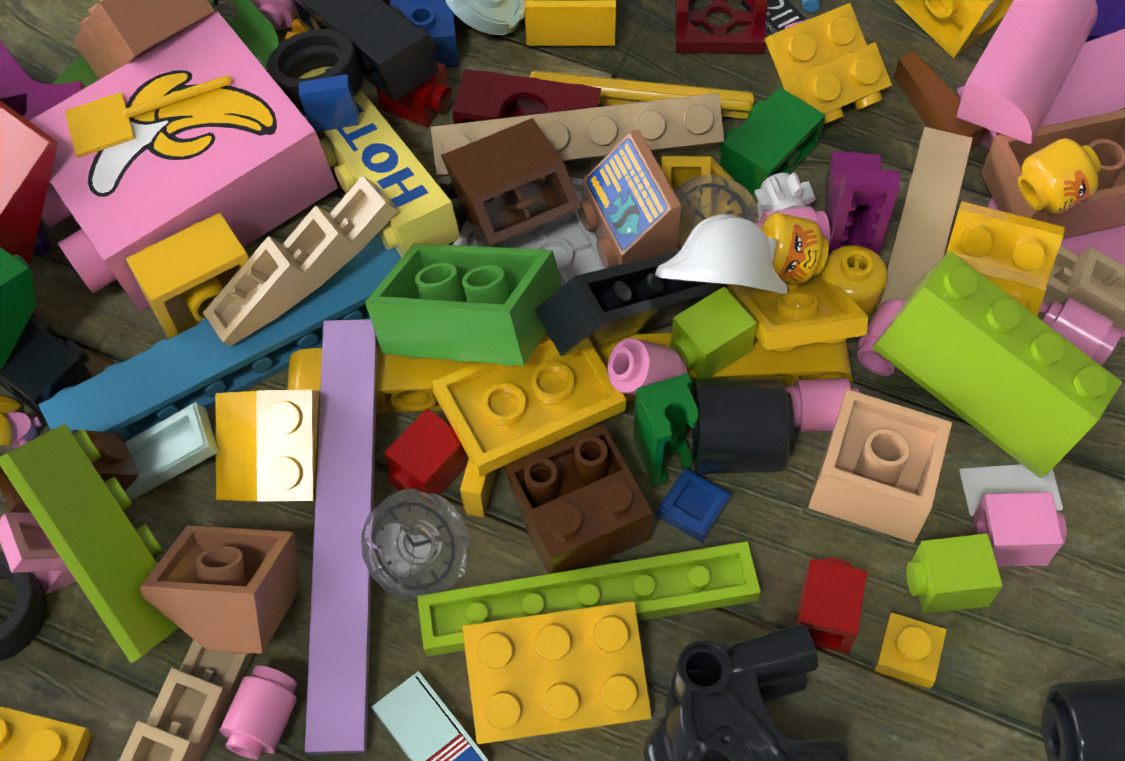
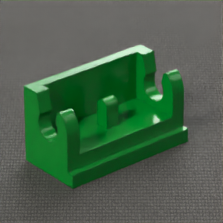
M688 373L636 388L633 441L652 488L667 484L663 455L668 453L675 454L679 457L681 461L680 466L683 470L684 468L688 470L691 468L692 455L685 440L687 423L691 428L696 427L698 408L691 394L692 381Z

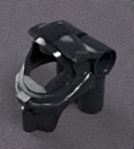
M798 624L730 644L724 641L720 646L709 641H695L687 645L679 655L666 698L665 709L667 716L659 720L660 724L646 738L643 749L645 761H848L847 747L838 739L818 738L800 740L785 736L775 727L764 705V702L806 690L807 681L805 673L815 671L818 667L816 648L806 626Z

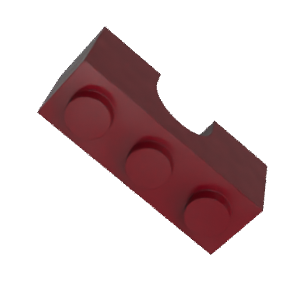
M465 69L452 110L454 124L601 107V88L583 84L542 80L534 77L528 78L491 71Z

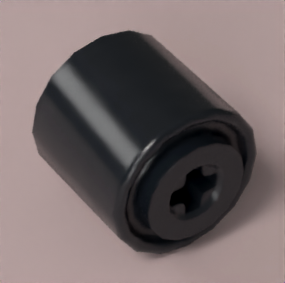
M780 376L693 379L691 394L698 408L697 425L695 428H691L693 461L696 475L782 472L786 469L788 456H791L793 453L795 425L792 398L790 393L786 392L785 384Z
M1125 679L1058 683L1050 687L1042 715L1043 740L1048 761H1125Z

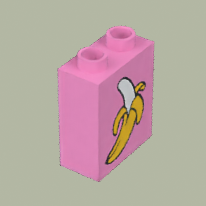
M218 11L29 121L58 142L41 218L51 228L73 215L82 229L60 241L58 245L93 294L117 279L140 312L150 307L125 258L219 212L242 247H245L338 188L314 128ZM225 75L232 77L230 85L130 118L135 139L80 158L75 156L65 110L119 92L123 93L126 106L129 108Z

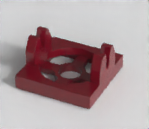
M675 0L676 53L765 54V22L768 0H744L752 11H735L726 4L725 0H711L712 4L703 11H688L689 5L693 0ZM719 12L728 15L731 21L726 25L719 26L710 23L707 17ZM693 25H702L703 28L711 34H707L695 28ZM735 26H748L736 34L727 35Z

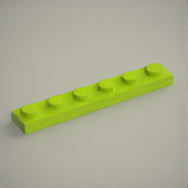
M748 541L419 595L417 596L423 648L425 656L429 657L464 651L463 625L632 601L635 602L637 621L759 601L761 591Z

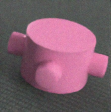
M16 411L7 413L6 418L11 427L13 440L12 444L9 445L10 447L16 449L37 438V428L42 426L38 417L30 419L26 414Z

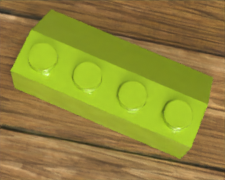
M949 251L922 277L871 347L1039 478L1045 477L1097 423L1122 383L1121 380L952 251Z
M66 423L1 456L0 466L130 663H133L179 628L143 598L141 594V584L158 564L155 558L164 551L146 524L135 529L124 510L133 504L115 476L104 482L92 464L102 456L85 430L82 428L73 434Z

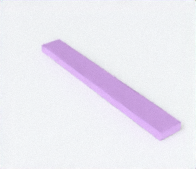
M371 319L323 321L305 753L308 755L367 753L372 579L370 535L373 530L378 339Z

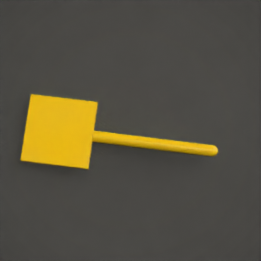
M225 75L129 108L126 106L123 93L119 92L65 110L75 156L80 158L135 139L130 118L230 85L232 77Z

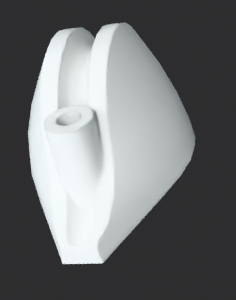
M718 214L700 222L692 230L683 248L673 258L659 265L655 273L660 278L736 284L787 294V284L780 279L773 267L778 239L766 237L759 226L753 222L729 214Z

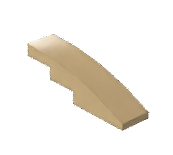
M924 127L887 265L888 278L876 311L882 302L886 300H906L922 277L944 257L972 144V137Z
M362 175L330 214L315 206L283 244L268 236L205 309L203 314L222 343L228 346L234 345L277 319L322 286L355 257L399 211L375 183Z
M1060 245L1048 280L1043 303L1051 305L1055 300L1063 305L1066 299L1071 297L1113 320L1112 326L1125 329V266L1092 247L1077 255Z
M193 639L180 670L171 667L147 722L144 723L137 720L119 761H201L238 690L254 653L239 655L230 651L206 650Z

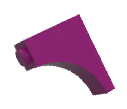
M832 151L825 183V213L830 225L828 255L833 250L848 245L866 247L878 255L880 254L900 189V171L882 170L881 155L864 154L855 151Z

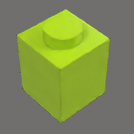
M722 287L673 317L670 347L683 358L687 369L690 368L698 378H710L753 350L757 322L725 287Z
M988 533L921 541L911 562H908L906 566L907 584L912 596H919L923 614L989 607L1003 587Z

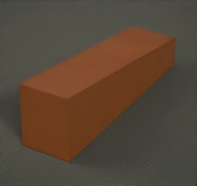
M914 51L899 58L894 79L926 126L972 137L970 150L979 146L986 128L956 117L961 99Z

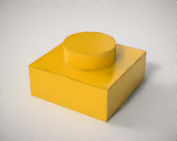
M890 612L886 620L874 671L931 689L936 680L947 629Z

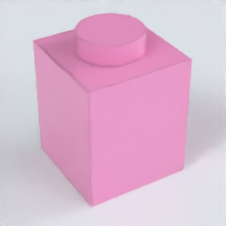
M1052 492L985 494L973 515L975 534L988 533L997 567L1047 566L1066 541V521L1061 512H1056Z

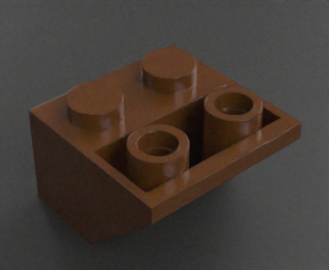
M533 118L441 155L478 246L490 247L582 208L563 160Z
M604 423L504 466L530 540L548 574L588 568L651 540L653 512Z

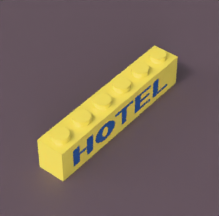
M320 66L310 69L298 78H310L320 75L333 66ZM360 89L354 96L359 111V125L316 132L329 167L335 166V174L342 189L347 194L363 175L375 183L399 212L380 230L378 235L387 250L395 248L401 257L405 255L414 243L449 245L455 242L460 237L452 201Z

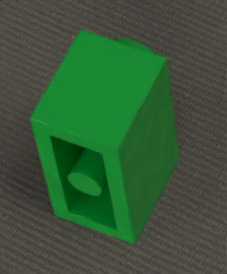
M779 87L766 101L763 99L759 100L751 109L748 118L738 128L732 127L724 135V142L719 145V151L721 152L720 166L744 190L756 197L755 190L760 189L762 183L768 177L777 173H788L791 175L819 146L826 115Z

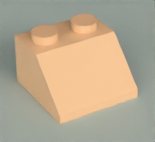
M846 389L808 508L914 543L932 509L952 422Z

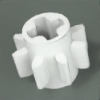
M794 172L791 175L788 173H777L768 177L762 183L760 189L755 190L754 193L758 203L753 208L760 222L763 212L811 207L810 203L816 197L809 181L800 183L797 174Z

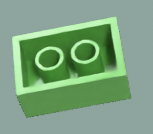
M414 243L365 303L382 354L400 355L410 358L447 359L456 362L494 363L503 366H524L546 334V329L535 309L562 286L553 250Z

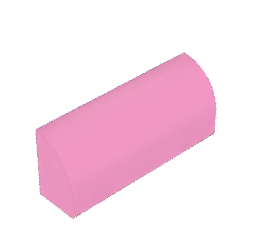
M1013 0L965 84L956 117L1031 145L1096 23L1098 15L1096 0Z
M1125 29L1084 43L1040 127L1114 112L1125 108ZM965 86L956 89L960 99L962 98ZM986 128L981 144L990 150L994 137L1003 134Z

